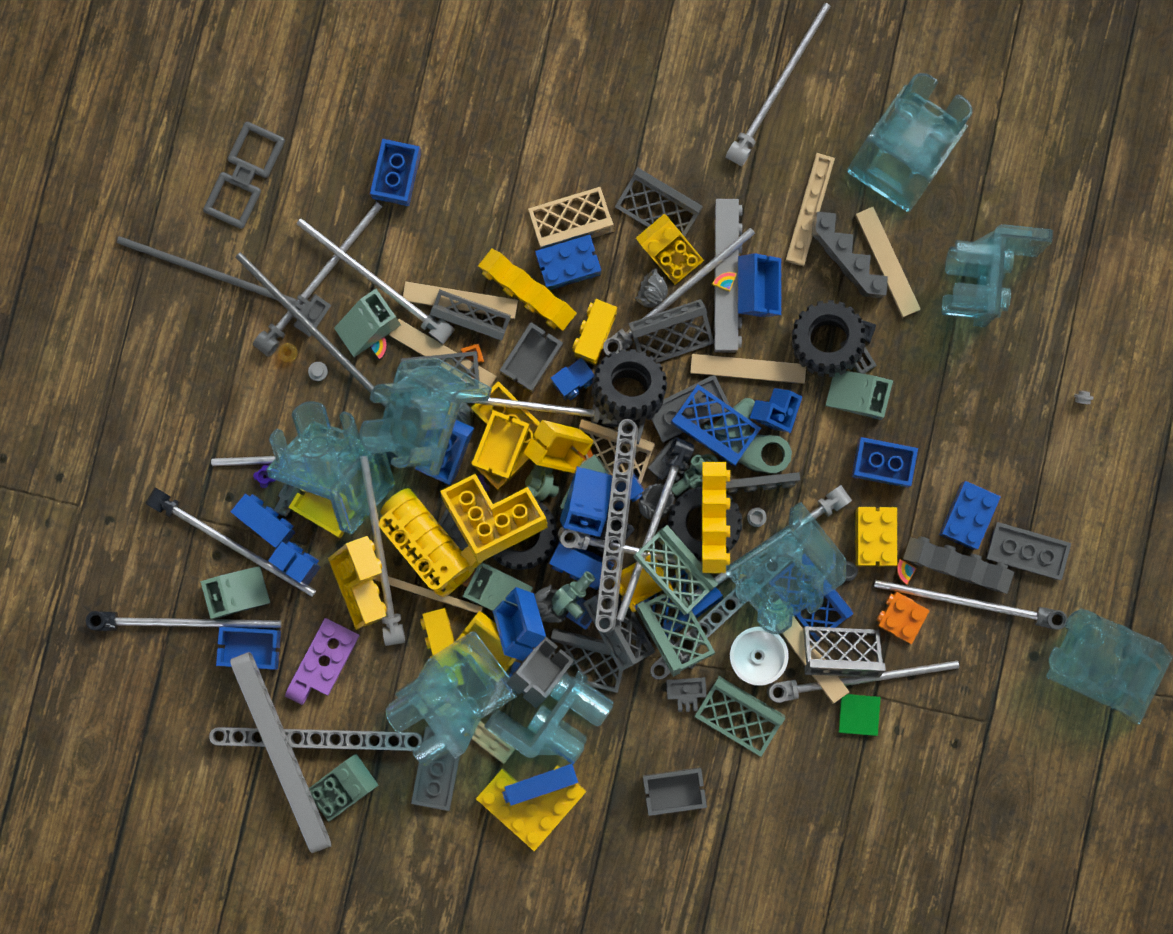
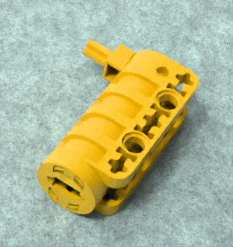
M407 488L399 491L381 508L382 518L379 521L381 530L427 586L438 596H448L465 582L474 569L482 563L477 562L469 546L463 551L458 547L411 489ZM414 551H415V554L420 558V559H418L417 561H416V558L413 556V554H411V553H413Z

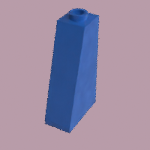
M569 764L505 786L506 791L502 793L505 802H510L512 806L578 784L573 765Z

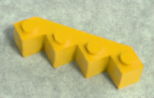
M493 248L478 265L483 270L482 275L490 281L492 279L496 281L509 296L512 297L514 295L525 304L524 307L532 313L535 311L547 320L545 323L552 329L557 327L563 331L577 314L566 302L555 297L545 286L534 281L524 270L513 265L502 253Z
M702 462V573H726V565H730V553H726V537H730V526H726V510H730V498H726V482H730V470H726V462Z

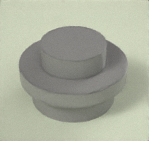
M314 362L310 365L308 373L313 380L321 381L326 378L328 369L322 362Z
M1079 390L1078 394H1074V397H1076L1075 402L1091 404V400L1094 398L1087 391Z
M753 508L749 511L747 520L750 525L760 527L766 522V513L761 508Z

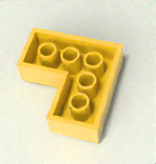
M499 381L482 396L518 401ZM475 403L471 410L486 425L493 410L509 416L510 423L515 418L530 424L529 431L509 480L493 475L491 469L488 473L476 468L500 491L531 460L523 452L531 438H535L534 433L540 422L527 409Z
M476 474L440 491L444 504L478 563L548 528L546 517L528 487L495 504H492Z
M368 536L346 543L328 558L356 630L378 622L387 616L386 606L379 598V588L372 580L382 573V564L376 558L374 553L375 546Z
M502 768L476 800L535 851L581 799L586 790L580 784H575L511 806L510 802H505L502 792L506 791L505 786L517 783L518 781Z

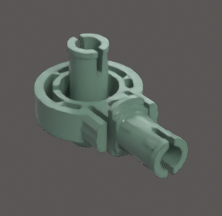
M696 455L691 459L692 464L684 472V478L672 485L671 490L676 497L690 487L695 489L702 486V462H719L714 455Z
M535 464L530 475L526 478V488L528 487L534 498L540 502L548 495L552 498L555 497L559 488L553 485V468Z
M586 571L577 582L573 581L562 586L552 598V610L558 616L569 611L576 620L580 618L585 611L577 602L586 595V588L595 580L594 576Z

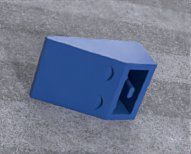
M576 467L560 517L563 528L601 536L608 512L613 475Z

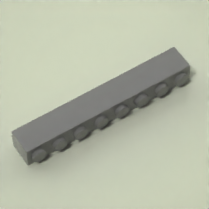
M716 199L715 257L738 239L739 235H742V223H739V216H742V205H739V199ZM742 245L714 268V280L722 273H737L730 292L714 286V352L737 353L738 348L742 346V337L738 336V329L742 328V317H738V256L742 254Z

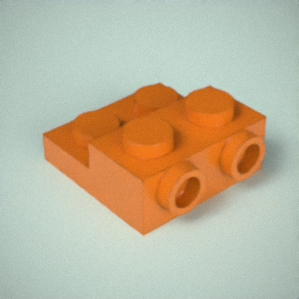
M895 592L887 598L885 604L888 606L885 611L881 610L876 619L878 621L877 626L912 644L930 610L899 592Z

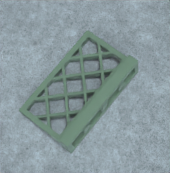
M668 525L659 530L633 556L684 615L719 584L710 573H702V564ZM656 540L662 544L663 550L655 549ZM643 552L650 553L651 562L645 561L641 554ZM655 554L663 555V563H655ZM667 555L675 559V565L668 564ZM655 567L663 568L664 577L658 576ZM668 568L676 569V578L668 577ZM680 570H684L688 574V580L681 579ZM668 581L676 582L677 591H672L669 588ZM681 583L689 584V593L681 592ZM693 584L698 585L703 592L701 594H694ZM681 596L689 597L688 607L682 603Z
M664 593L646 603L643 601L637 604V612L674 677L680 674V671L714 655L715 651L692 610L688 612V622L678 620L677 616L680 609L676 605L668 603L669 597ZM681 596L682 603L686 607H688L689 605L686 599L684 598V596ZM656 603L664 605L661 614L653 612L650 606ZM666 606L677 609L674 618L664 615ZM662 619L673 622L670 631L661 627ZM675 623L686 626L683 635L672 632ZM688 627L697 629V639L686 636ZM671 635L682 638L680 647L670 644ZM684 639L695 642L693 651L682 648ZM697 644L705 645L708 652L704 654L696 653ZM680 652L690 654V661L682 664L679 660Z
M721 676L717 677L707 697L695 714V717L759 756L763 755L780 725L785 720L784 714ZM718 690L723 693L725 701L714 703L712 698L714 691ZM738 702L741 711L730 713L728 703ZM726 704L728 714L717 716L715 706ZM712 707L715 717L707 719L700 714L704 708ZM753 711L756 713L758 721L747 723L745 713ZM742 714L745 724L733 726L731 716ZM729 717L731 727L724 729L720 727L718 719ZM769 721L775 725L771 732L763 733L761 723ZM759 724L761 734L750 736L748 726ZM746 727L748 737L738 738L735 729ZM763 738L764 745L761 750L753 747L751 739Z

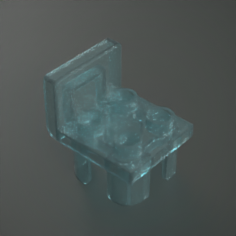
M925 73L916 74L908 85L903 86L868 135L847 169L850 175L906 212L912 210L967 129L966 122L972 115L970 102L961 95H956L945 111L929 101L928 98L936 88L938 81L936 78Z
M999 225L993 232L975 242L956 240V246L948 249L945 272L948 275L976 277L977 285L956 283L953 287V295L947 294L942 298V316L974 319L973 326L986 327L995 318H1000L1002 311H1008L1010 305L1011 290L1010 288L1002 287V281L1005 273H1011L1014 255L1037 257L1052 243L1053 230Z
M439 358L403 360L398 366L393 383L378 384L373 388L370 400L374 403L387 402L382 419L366 420L362 423L359 434L360 441L363 447L372 453L392 452L399 456L392 458L391 464L397 468L416 466L431 476L439 475L461 403L488 401L492 388Z
M315 401L302 403L292 412L293 422L298 434L296 438L287 446L282 430L276 429L270 435L269 441L275 460L266 469L269 478L331 500L340 531L353 534L370 515L360 457L368 456L376 507L395 485L385 448L379 442L359 436L352 414L343 411L339 415L343 427L342 430L331 426L323 404Z
M799 502L790 508L788 526L726 567V574L735 583V593L741 603L744 604L749 601L758 612L757 621L759 625L770 634H781L792 626L793 616L807 608L809 614L814 613L822 606L823 597L844 583L846 580V558L802 502Z
M1080 608L1073 612L1066 621L1065 628L1068 630V633L1060 649L1057 647L1053 648L1049 657L1050 669L1046 677L1053 682L1119 711L1127 720L1140 725L1172 660V654L1160 642L1098 616L1091 611Z
M472 631L432 656L424 665L417 679L396 691L395 695L398 699L388 705L386 716L396 732L404 731L423 718L427 721L435 735L416 746L413 750L415 758L421 764L427 766L449 752L454 758L465 753L480 720L513 700L517 692L506 684L509 676L477 633Z
M578 670L573 678L564 673L549 695L557 700L552 710L542 704L527 728L499 709L494 711L484 727L526 757L559 755L573 765L584 751L587 737L562 720V718L570 708L595 726H600L611 711L614 701L586 683L588 677Z

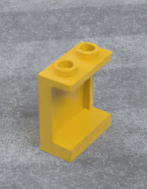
M647 556L645 561L651 562V556ZM636 563L622 570L619 590L622 601ZM655 567L658 576L664 577L663 569ZM642 568L629 604L632 612L636 611V604L662 590L644 568ZM668 581V583H669V588H670L672 591H674L673 588H672L671 582Z

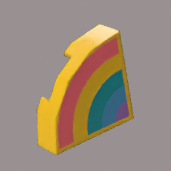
M722 273L716 277L712 285L730 292L737 273Z

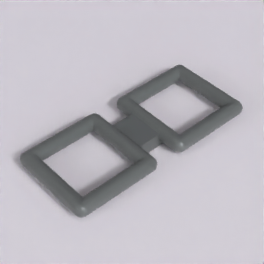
M245 122L227 158L228 162L236 165L233 175L225 172L220 173L203 208L204 213L239 229H243L261 193L260 188L251 184L256 174L263 178L269 177L285 143V138L255 124ZM249 130L276 142L264 169L237 158ZM225 181L252 193L239 220L212 208Z

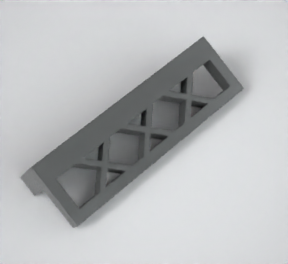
M440 289L430 312L432 316L499 340L503 339L511 317L510 314ZM441 295L449 298L452 305L448 307L438 305ZM461 303L467 304L470 311L463 314L459 312L457 305ZM481 309L486 312L488 318L483 320L477 319L474 312ZM497 316L506 318L503 328L495 325L493 318Z

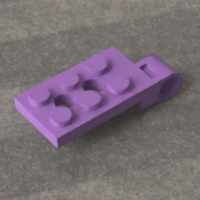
M325 618L291 681L285 697L303 705L311 688L329 696L360 635ZM331 639L339 641V646L336 649L328 647V642ZM322 656H327L330 658V663L327 666H321L319 659Z

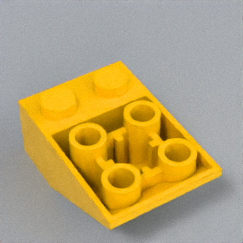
M665 213L636 237L640 245L675 285L704 261Z

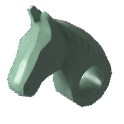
M744 398L733 409L751 421L750 416L755 401L751 398ZM734 414L725 415L727 426L738 424L737 416ZM723 416L713 425L714 428L725 427ZM704 425L703 430L711 429V425ZM750 425L741 426L743 437L752 435L750 433ZM739 427L728 428L730 439L741 438ZM725 429L714 431L717 440H727ZM756 435L738 463L755 472L775 475L785 470L791 462L792 450L788 442L780 436ZM741 440L730 442L731 449L739 454L742 450ZM774 444L782 450L783 459L779 465L769 466L762 460L761 451L765 445Z

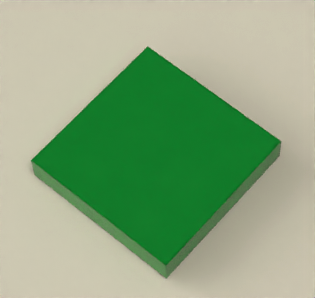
M846 694L842 697L838 732L878 736L881 697Z

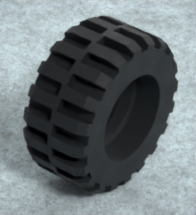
M828 300V303L823 304V301H818L817 306L809 305L807 311H802L799 314V319H796L794 322V329L792 330L794 355L796 359H799V364L802 367L806 366L807 371L812 374L814 371L818 372V376L822 377L824 374H829V377H835V373L838 372L840 375L845 374L846 369L851 370L855 367V363L860 361L862 353H864L865 326L864 323H861L860 315L854 314V309L850 306L845 308V303L839 301V304H834V300ZM823 325H834L845 332L847 342L842 349L836 352H821L811 344L810 337L812 332Z
M623 349L619 350L617 354L612 352L608 357H604L601 360V363L595 370L591 392L594 398L593 402L596 407H599V412L602 415L606 414L607 419L611 421L613 419L617 420L618 424L625 419L641 424L645 422V419L650 420L654 417V414L659 412L667 389V377L665 372L662 371L663 367L661 364L655 363V358L646 356L647 353L642 351L638 353L634 349H630V351ZM620 378H632L639 381L645 387L646 392L635 397L625 396L619 393L612 383Z
M702 486L690 489L680 496L673 505L668 520L669 528L698 560H702V542L690 535L687 529V518L692 510L702 506ZM726 494V498H730V510H726V526H730V537H726V553H728L740 538L742 515L739 512L737 503L732 500L733 498L730 495Z
M537 499L535 500L546 517L548 528L539 532L536 543L530 549L516 551L507 548L492 556L498 563L507 568L517 570L534 568L542 564L551 555L555 547L557 528L554 517L549 509Z

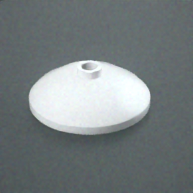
M753 627L740 633L734 640L730 650V662L734 672L743 681L753 685H766L777 680L785 671L788 663V649L782 637L775 631L765 627ZM755 653H761L762 657L760 660L755 659Z

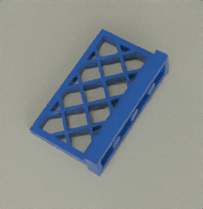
M698 384L671 421V424L733 467L761 429L758 425ZM698 390L705 394L706 402L695 404L694 396ZM718 403L721 405L722 413L711 415L709 404ZM707 405L709 416L698 417L696 407ZM694 407L695 418L687 419L681 415L686 408ZM734 414L737 416L738 424L727 426L725 415ZM723 416L725 427L714 428L712 418ZM709 418L711 429H701L698 420ZM750 425L755 431L751 436L743 437L741 426ZM739 427L741 438L730 439L728 428ZM725 429L727 440H717L714 431ZM741 440L742 450L739 454L731 449L730 442Z
M803 553L769 581L804 626H809L806 622L809 621L811 622V627H813L814 622L825 623V627H827V624H832L829 628H835L854 613L806 553ZM797 563L803 569L802 577L791 576L792 567ZM780 577L788 578L787 589L779 588L775 581ZM791 578L802 580L801 591L790 590ZM804 580L814 582L815 592L803 591ZM817 587L822 593H817ZM789 592L801 593L800 604H793L788 600ZM803 594L814 595L813 606L802 605ZM816 595L827 598V607L815 606ZM829 602L834 608H829ZM801 607L813 608L812 619H805L801 616ZM815 609L826 610L825 621L814 620ZM828 611H837L841 618L836 622L828 621ZM810 633L816 641L820 639L816 633Z
M684 570L680 571L681 576L686 573ZM686 573L685 578L681 577V579L688 580V574ZM684 583L683 591L681 592L689 593L686 592V583ZM716 587L713 588L711 592L706 594L691 609L696 618L701 616L723 600V595ZM658 593L650 596L649 598L643 601L648 602L652 597L656 598ZM656 604L653 605V612H655ZM666 607L665 616H668L669 607ZM680 611L677 619L688 622L689 615L688 613L684 615ZM664 620L662 628L670 631L673 622L669 621L667 623V620ZM675 623L672 632H679L685 625Z

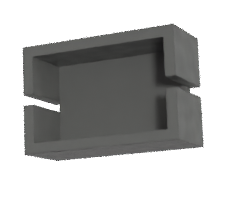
M530 323L501 367L500 374L513 382L518 380L519 386L533 394L563 348V342L550 334L545 339V331Z
M547 637L536 648L533 647V651L522 661L506 682L518 694L522 692L524 694L523 698L535 708L548 697L574 661L561 649L550 660L548 657L558 646Z
M700 767L643 775L645 794H649V796H646L648 816L707 808L704 789H699V786H704Z

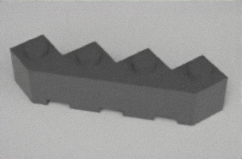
M816 212L813 215L811 235L819 241L826 253L838 264L850 282L852 281L857 287L859 293L863 297L883 298L886 296L888 276L869 274L871 255L852 253L853 234L835 233V213Z
M919 536L918 539L910 537L904 560L921 567L925 566L945 575L957 577L972 584L984 586V588L1008 594L1014 575L1013 571L1007 569L1008 565L999 562L996 565L982 561V557L972 553L970 556L962 555L955 551V547L945 545L943 548L929 543L930 539L922 536Z

